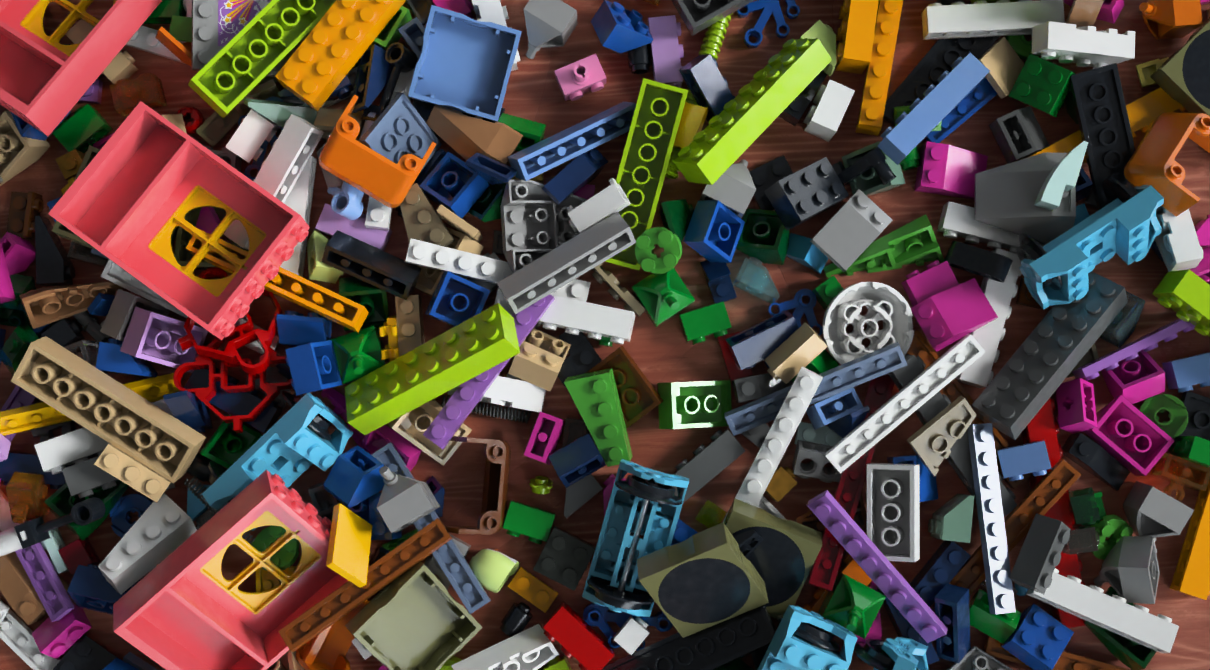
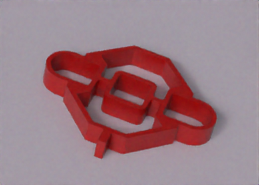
M208 268L199 275V278L209 280L212 278L222 279L228 277L226 272L220 268ZM264 289L262 295L268 296L276 308L267 331L258 328L253 330L252 318L247 313L245 318L248 322L235 327L233 332L228 337H225L229 342L225 350L220 351L197 345L191 333L195 321L187 317L184 324L187 335L177 340L182 350L194 346L199 355L234 364L238 362L246 373L259 374L264 372L270 365L271 357L268 347L271 346L278 328L277 314H283L282 309L274 294ZM258 340L265 352L263 360L253 365L245 363L236 349Z
M216 337L207 347L217 350L226 339L224 337L221 340ZM268 347L271 357L270 364L286 363V356H279L271 347ZM265 352L260 356V362L263 360ZM198 355L195 358V362H187L180 365L173 375V382L180 391L187 390L195 394L198 399L225 423H233V430L236 433H243V422L254 421L280 394V390L293 388L291 380L280 383H267L266 370L259 374L248 373L247 385L228 386V367H239V363L234 364L222 361L221 372L216 374V364L209 357ZM242 359L245 363L253 365L250 359ZM195 369H209V387L182 388L181 378L185 372ZM260 378V388L267 394L248 415L223 416L209 403L216 395L217 381H221V388L226 393L252 392L255 389V379Z

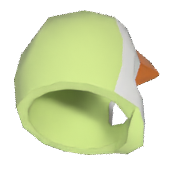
M488 548L482 549L475 556H472L469 563L470 568L482 587L494 593H498L508 578L515 574L520 565L517 560L499 552L498 549Z

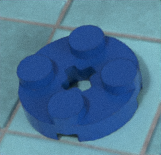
M129 494L121 497L110 511L113 531L123 538L136 523V521L133 523L130 521L132 518L129 515L130 512L135 513L137 511L140 518L153 501L143 494Z

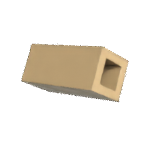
M805 322L765 359V362L770 367L767 371L775 380L780 378L787 384L799 373L802 366L806 367L828 346Z

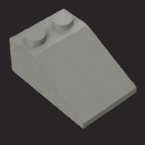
M859 189L810 242L845 272L891 223L892 219Z

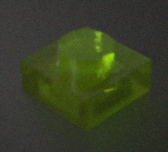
M707 499L695 519L711 528L720 524L727 512Z

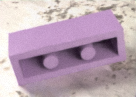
M675 15L648 18L649 32L653 38V41L650 43L654 81L682 87L684 79L679 70L684 67L681 66L680 58H684L683 44L678 43V36H681L680 22H676Z
M326 203L315 227L316 230L331 237L337 230L382 251H385L392 234L390 228L389 231L366 228V215L363 213L358 219L349 220L331 209V205Z

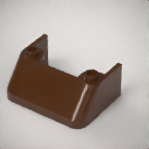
M453 436L450 441L484 443L486 464L482 510L478 518L477 527L445 526L448 532L457 534L492 535L499 532L503 528L506 516L511 447L504 440Z

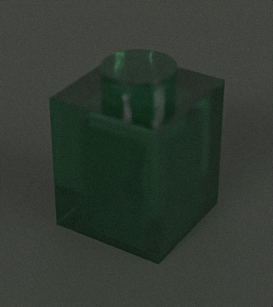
M1092 487L1068 492L1076 524L1089 526L1095 524L1097 520H1101Z

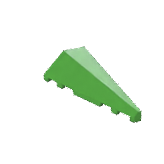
M925 214L873 241L845 272L834 263L824 267V271L829 279L831 275L845 273L847 276L853 275V272L864 270L867 273L900 269L902 265L914 263L917 266L924 265V262L937 260L942 263L944 258L931 223Z

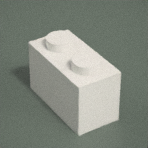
M251 109L225 147L248 163L252 159L257 161L264 151L261 148L265 140L270 142L277 132L273 129L276 124Z

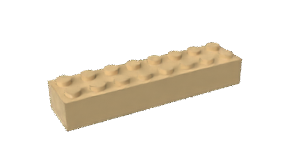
M47 336L30 343L11 379V382L173 484L186 474L206 439L205 436Z

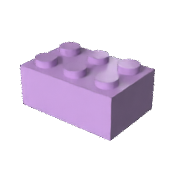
M135 307L120 349L121 352L173 368H178L187 362H195V358L199 355L194 346L186 350H182L177 339L187 335L184 329V321ZM194 325L191 333L197 345L203 346L208 331Z

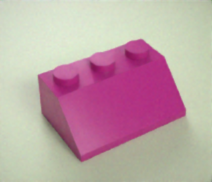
M1122 395L1116 397L1096 413L1097 428L1083 431L1136 476H1146L1175 441Z

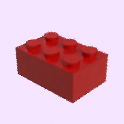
M564 601L545 620L543 625L545 636L552 642L557 640L562 646V652L570 659L574 657L580 663L578 666L581 670H602L614 657V648L610 647L608 642Z

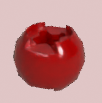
M185 106L176 113L183 115L186 133L189 135L197 133L196 130L204 123L202 113L195 107ZM193 118V122H185L186 119Z

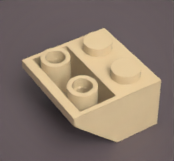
M533 328L520 345V353L515 355L508 374L551 392L571 344Z

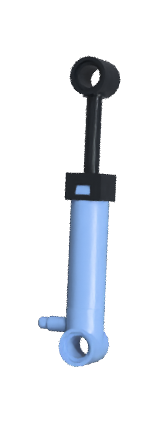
M394 42L386 50L385 58L391 64L392 70L379 106L370 105L363 112L361 119L365 121L359 140L389 105L400 73H408L416 65L417 57L415 53L402 43ZM343 181L341 188L329 187L327 189L328 194L333 196L331 209L349 220H356L361 216L364 208L362 203L364 192Z

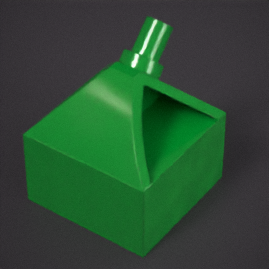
M674 268L663 274L652 273L631 287V291L645 308L646 314L655 327L695 302L694 297Z
M375 326L362 329L359 333L352 332L330 339L333 343L343 384L349 385L389 363L388 359L381 360V350L384 349L379 329Z
M838 572L833 589L827 593L818 614L865 639L886 596Z

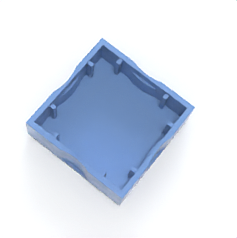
M431 5L423 36V44L419 60L416 63L408 97L498 122L522 31L492 22L477 21L464 14Z

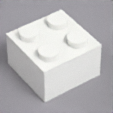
M829 80L826 86L822 84L813 100L816 106L812 105L803 122L807 124L804 131L829 142L837 132L855 90L833 80Z

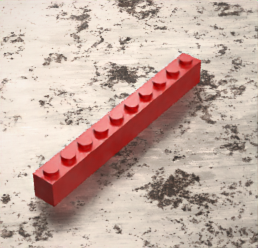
M1049 398L1021 434L1023 444L1041 440L1045 441L1052 468L1063 456V450L1061 445L1058 444L1057 439L1059 427L1057 422L1054 421L1053 416L1055 404L1053 399ZM1031 473L1032 476L1029 477L1031 490L1045 475L1033 476V473ZM1067 490L1044 516L1062 521L1071 529L1069 541L1064 545L1061 552L1060 563L1055 567L1059 570L1058 574L1065 577L1071 575L1082 580L1080 573L1083 570L1082 562L1078 558L1077 553H1074V551H1077L1076 549H1078L1079 544L1073 532L1072 526H1074L1075 520L1069 509L1071 497ZM1051 605L1052 617L1066 627L1086 626L1084 619Z

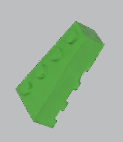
M612 368L567 377L564 384L607 467L619 465L621 459L631 461L633 456Z

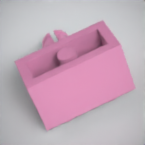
M596 53L554 71L565 101L569 99L571 101L578 100L583 97V93L590 90L597 92L604 88L607 80Z

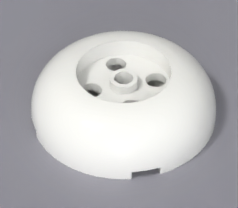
M860 282L846 287L832 299L824 314L822 330L828 351L842 365L898 342L905 356L914 336L911 308L897 290L883 283ZM862 306H866L868 309L867 314L864 316L860 314ZM880 320L883 321L882 330H878L879 327L877 322ZM865 323L867 324L866 330L863 327ZM848 324L853 326L851 333H846V326ZM864 338L870 340V345L866 348L862 345Z

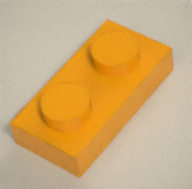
M523 567L518 570L507 586L544 613H546L559 594Z

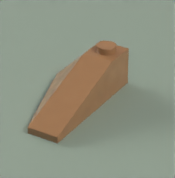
M439 105L434 106L426 122L438 136L465 160H468L478 152L508 165V157L514 154L523 137L522 134L504 123L497 121L493 123L483 120V117L463 115L461 111Z
M107 281L42 287L21 294L19 297L30 324L35 329L87 311V308L99 293L116 295L118 289H123L121 286Z
M16 552L1 556V593L13 610L28 625L39 622L47 615V612ZM56 571L67 592L70 584Z

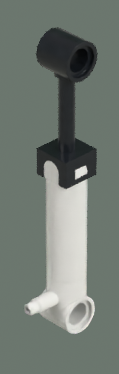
M92 497L76 503L72 507L71 513L44 523L41 516L1 531L0 557L50 538L48 531L72 522L85 526L100 520L105 515V504L99 498Z

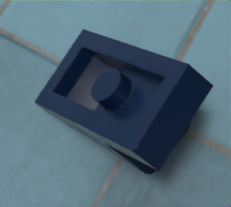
M708 260L700 262L714 304L736 299L737 296L730 279L731 272L727 264L709 262Z

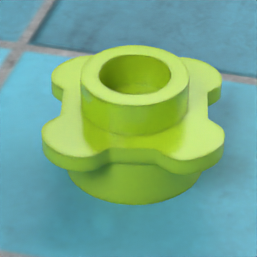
M536 476L530 479V487H532L533 493H550L553 481L549 480L548 477Z

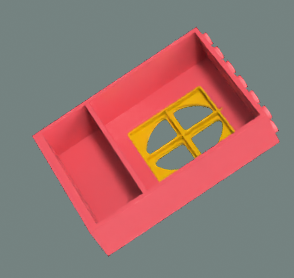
M0 0V105L46 136H49L162 0H113V6L101 20L86 12V9L94 0H81L77 5L68 0ZM55 2L68 10L70 14L53 34L48 36L44 32L43 17L48 4ZM78 19H82L94 27L81 43L73 45H62L59 43L60 39Z
M142 101L138 103L48 213L55 220L221 340L233 332L234 324L239 318H243L248 313L251 302L262 295L266 283L269 279L272 280L277 276L280 265L291 258L294 253V247L298 242L305 240L310 228L300 214ZM210 206L224 209L226 216L210 235H206L185 220L186 213L198 207ZM234 220L241 221L248 234L249 252L245 259L237 258L218 243L219 238ZM177 226L182 227L202 243L200 249L186 266H181L177 262L171 247V235ZM209 251H215L236 268L232 275L222 279L209 280L194 275V270Z
M265 470L113 604V632L166 670H267L289 650L278 631L348 582L347 579L326 566L332 522L327 517L322 518L318 515L317 509L311 503L306 504L303 502L300 494L295 489H288L279 475H272L268 470ZM260 526H280L286 530L280 538L262 552L258 551L242 537L245 532ZM291 539H297L301 544L300 561L295 571L287 574L275 565L270 558ZM232 544H236L250 555L253 561L232 580H226L221 572L222 559L227 548ZM260 567H264L281 581L278 586L262 592L250 593L238 589V586Z

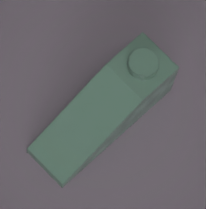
M243 99L245 105L284 128V124L291 114L305 119L312 125L317 116V111L307 104Z

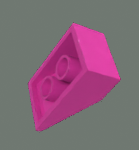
M926 141L920 147L919 155L921 159L919 160L920 166L917 167L914 191L975 200V174L986 171L988 156L949 144Z
M975 278L933 295L911 307L912 313L936 352L998 318Z

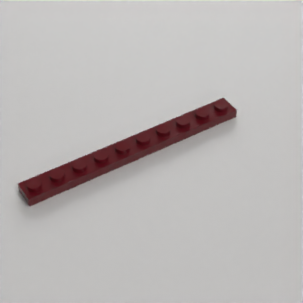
M888 373L870 380L863 407L868 405L870 408L865 419L890 399L895 383ZM876 444L842 472L834 498L852 519H854L866 480L867 464L871 463ZM826 527L822 536V547L814 562L808 584L831 592L843 556L844 547Z

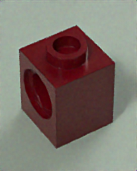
M88 537L83 541L79 538L58 550L71 575L75 574L78 565L87 567L88 564L94 565L100 562Z

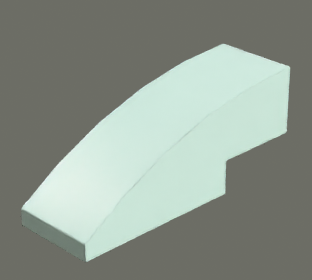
M1083 141L1056 164L1043 183L1035 201V206L1051 211L1060 206L1063 192L1069 191L1076 186L1088 142Z

